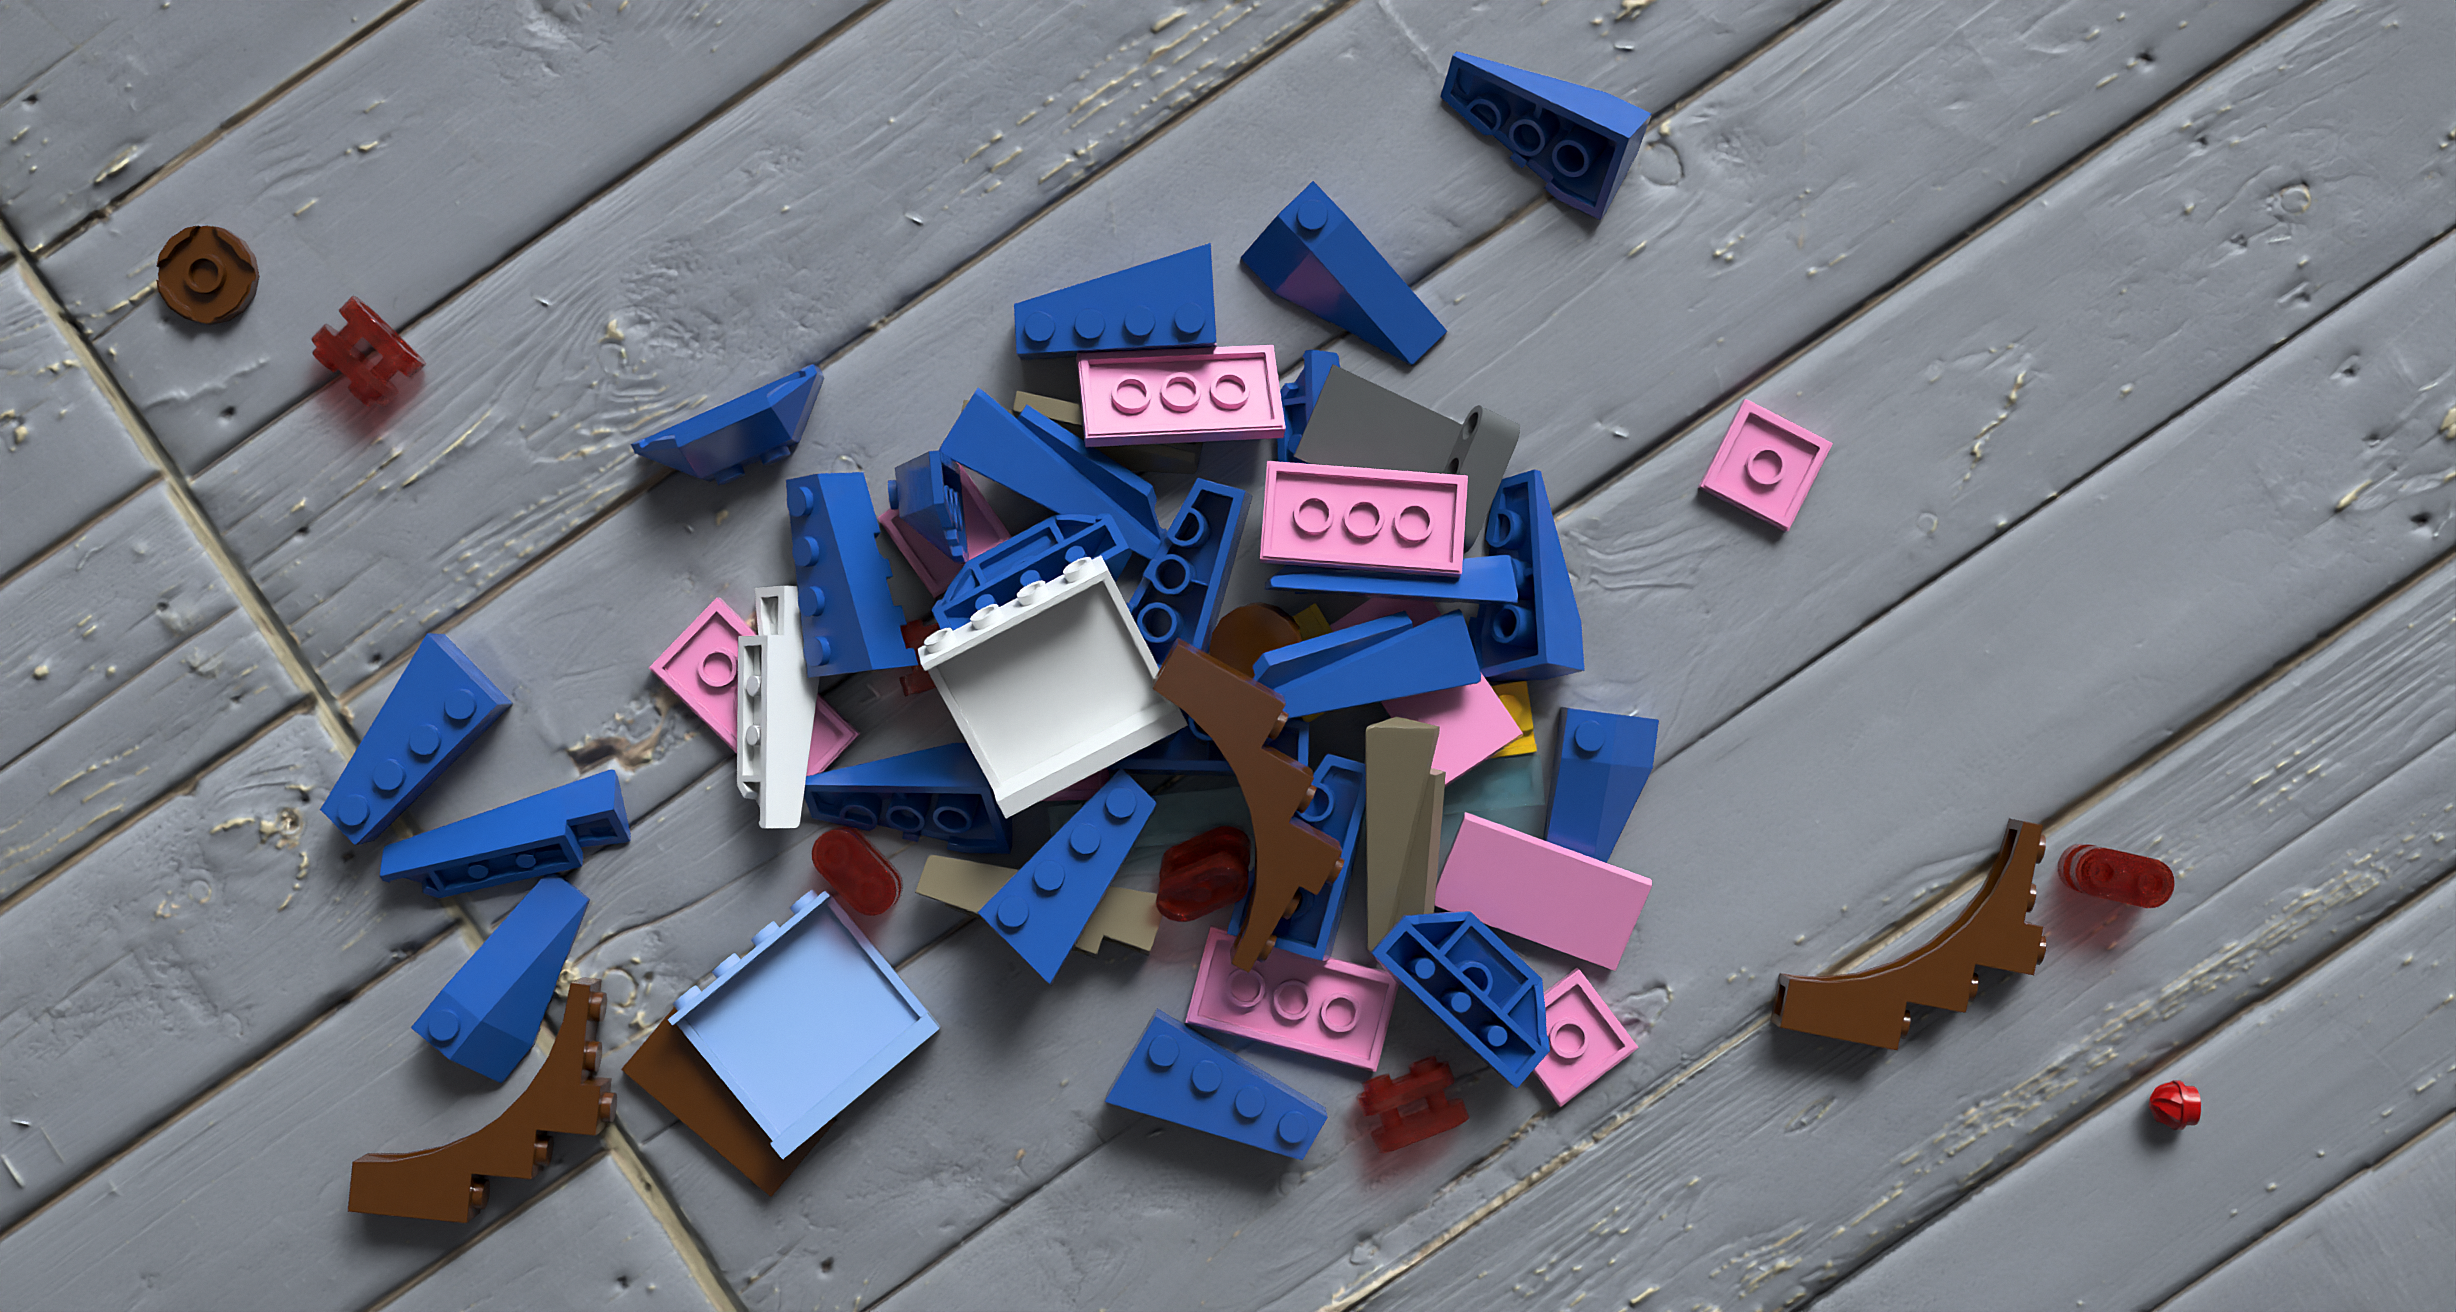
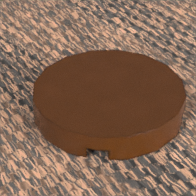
M208 225L187 227L172 236L159 253L156 267H159V280H156L158 292L167 306L184 319L208 325L228 322L243 313L256 295L260 277L256 257L247 243L227 229Z
M1263 602L1239 606L1222 617L1212 632L1209 653L1210 656L1253 679L1255 676L1253 665L1263 653L1302 642L1301 634L1298 631L1300 627L1292 616L1278 606Z

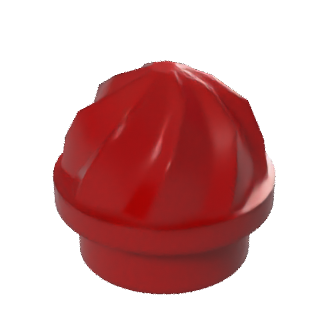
M2172 1080L2154 1089L2150 1096L2149 1109L2156 1122L2163 1123L2173 1130H2183L2186 1126L2198 1124L2201 1116V1099L2195 1086H2185L2180 1080Z

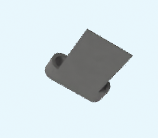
M1332 364L1294 457L1316 465L1468 476L1463 554H1465L1475 543L1517 445L1520 425L1480 405L1475 406L1467 415L1464 423L1460 424Z

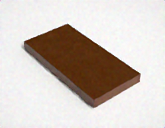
M674 1007L621 1070L772 1197L837 1121V1118L833 1117L782 1159L771 1146L772 1139L677 1024L672 1025L668 1021L671 1016L678 1012Z

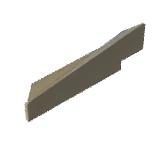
M930 855L926 860L915 893L943 902L946 907L957 912L986 921L978 911L1019 870ZM1110 886L1072 951L1096 959L1102 941L1105 940L1149 956L1167 905V898L1164 895Z

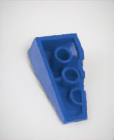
M1458 51L1452 55L1440 96L1483 135H1493L1513 153L1510 159L1518 166L1523 168L1527 165L1548 183L1545 189L1557 200L1599 220L1604 217L1634 162L1652 115L1650 112L1603 91Z
M1314 181L1272 220L1241 256V260L1277 296L1316 314L1317 317L1358 336L1361 340L1410 366L1447 333L1444 326L1383 256Z
M937 450L928 451L895 467L896 480H888L891 510L899 509V515L903 521L955 563L965 564L969 561L959 464Z
M1534 469L1501 480L1492 501L1485 539L1491 545L1489 556L1509 555L1511 557L1518 593V603L1506 606L1479 604L1477 618L1470 617L1468 632L1480 672L1487 682L1547 680L1585 671L1581 619L1541 471Z
M950 743L806 776L804 799L814 819L866 831L875 829L877 825L903 831L902 839L918 842L920 835L948 841L947 849L962 853H1011L1012 816L1005 818L996 802L994 791L968 743Z
M1331 754L1325 756L1313 774L1314 780L1311 784L1316 786L1317 789L1309 806L1303 814L1295 811L1293 816L1338 840L1342 849L1340 858L1345 860L1344 865L1335 882L1331 886L1324 884L1318 895L1299 886L1297 891L1302 893L1297 908L1288 920L1281 917L1272 932L1277 937L1274 945L1275 948L1320 961L1329 959L1332 954L1366 814V764ZM1255 865L1240 884L1227 934L1237 936L1246 916L1254 881Z
M558 872L544 875L446 984L411 1028L449 1060L499 1083H503L536 1043L541 1030L539 1028L549 1002L552 1001L557 988L558 977L567 955L570 954L590 899Z

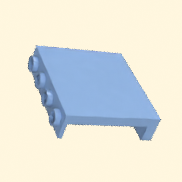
M812 889L790 907L791 911L795 914L780 928L773 921L751 939L756 946L742 959L734 953L712 971L717 979L702 992L695 985L672 1004L678 1012L668 1019L672 1025H678L772 1139L770 1144L782 1159L788 1156L941 1027L829 890H825L818 896Z

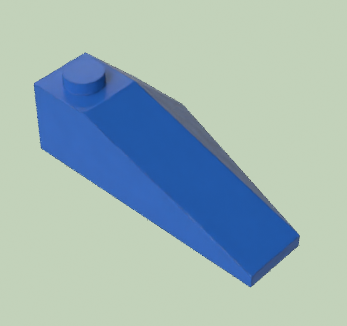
M1560 707L1543 836L1544 841L1607 863L1653 769L1658 719Z

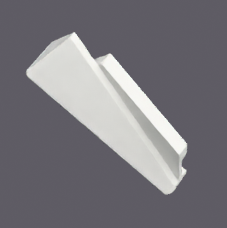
M798 587L755 588L758 635L738 636L737 787L744 798L754 799L760 807L759 825L761 828H796L799 826L820 677L808 678L806 660L803 652L804 640L801 613L798 606Z

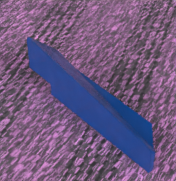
M977 388L939 448V451L953 461L1060 515L1086 514L1098 516L1099 513H1111L1130 550L1149 560L1154 559L1166 538L1167 530L1160 527L1154 509L1157 498L1153 485L1094 447H1085V441L1027 404L1016 419L987 393Z

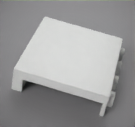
M1102 556L1093 560L1090 557L1078 559L1065 567L1063 575L1046 584L1044 581H1036L1025 586L1017 593L1018 598L1001 607L997 604L986 606L971 616V622L954 631L951 628L941 629L930 635L924 641L925 645L918 648L923 669L925 671L928 670L991 785L996 802L1005 818L1188 726L1179 707L1153 690V680L1159 668Z

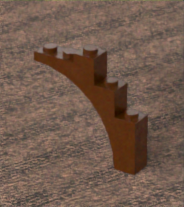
M1177 637L1153 680V690L1184 710L1214 740L1235 772L1251 813L1255 835L1254 881L1246 916L1230 949L1231 964L1249 973L1256 960L1264 963L1271 953L1277 939L1272 932L1280 918L1288 920L1297 908L1302 893L1297 891L1298 887L1300 886L1318 895L1324 884L1331 886L1335 882L1345 860L1340 858L1342 849L1338 840L1293 816L1295 811L1303 814L1315 795L1317 787L1311 784L1314 780L1312 769L1264 743L1267 737L1275 740L1287 721L1289 714L1283 711L1286 705L1284 696Z
M2009 818L1999 854L1981 889L1959 916L1926 944L1892 962L1856 973L1818 977L1780 973L1770 1021L1780 1028L1898 1051L1899 1041L1906 1038L1910 1027L1911 1015L1910 1011L1906 1010L1907 1002L1966 1013L1968 1002L1974 1001L1978 990L1979 979L1978 974L1974 973L1975 964L2034 976L2036 965H2040L2045 957L2046 938L2042 936L2043 926L2025 921L2026 912L2030 913L2036 900V885L2032 883L2035 864H2040L2045 854L2046 838L2044 835H2041L2043 825Z
M581 977L570 983L563 1022L547 1060L527 1090L499 1118L478 1132L443 1146L408 1153H367L353 1161L348 1212L468 1223L480 1214L481 1209L484 1210L487 1206L490 1194V1181L484 1179V1175L532 1179L544 1170V1166H549L553 1154L554 1140L552 1136H547V1131L596 1136L607 1127V1122L612 1123L617 1109V1094L610 1092L612 1078L592 1076L593 1071L599 1070L602 1059V1042L596 1041L597 1023L603 1022L607 1009V994L601 992L602 979Z

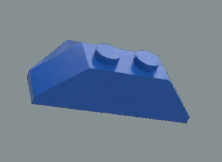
M812 364L654 435L631 444L635 454L708 482L716 480L718 486L730 483L745 475L743 467L761 460L763 466H766L790 455L788 447L800 443L824 381L823 373L820 368Z
M1099 513L1098 516L1086 514L1053 515L967 561L948 586L943 599L938 600L931 610L940 629L951 628L954 631L971 622V616L978 610L992 604H997L1001 607L1018 598L1017 593L1025 586L1036 581H1044L1046 584L1063 575V570L1069 564L1084 557H1090L1093 560L1102 556L1116 583L1132 552L1111 513Z
M1471 911L1403 915L1370 952L1406 992L1465 1047L1516 1089L1550 1052L1542 978Z

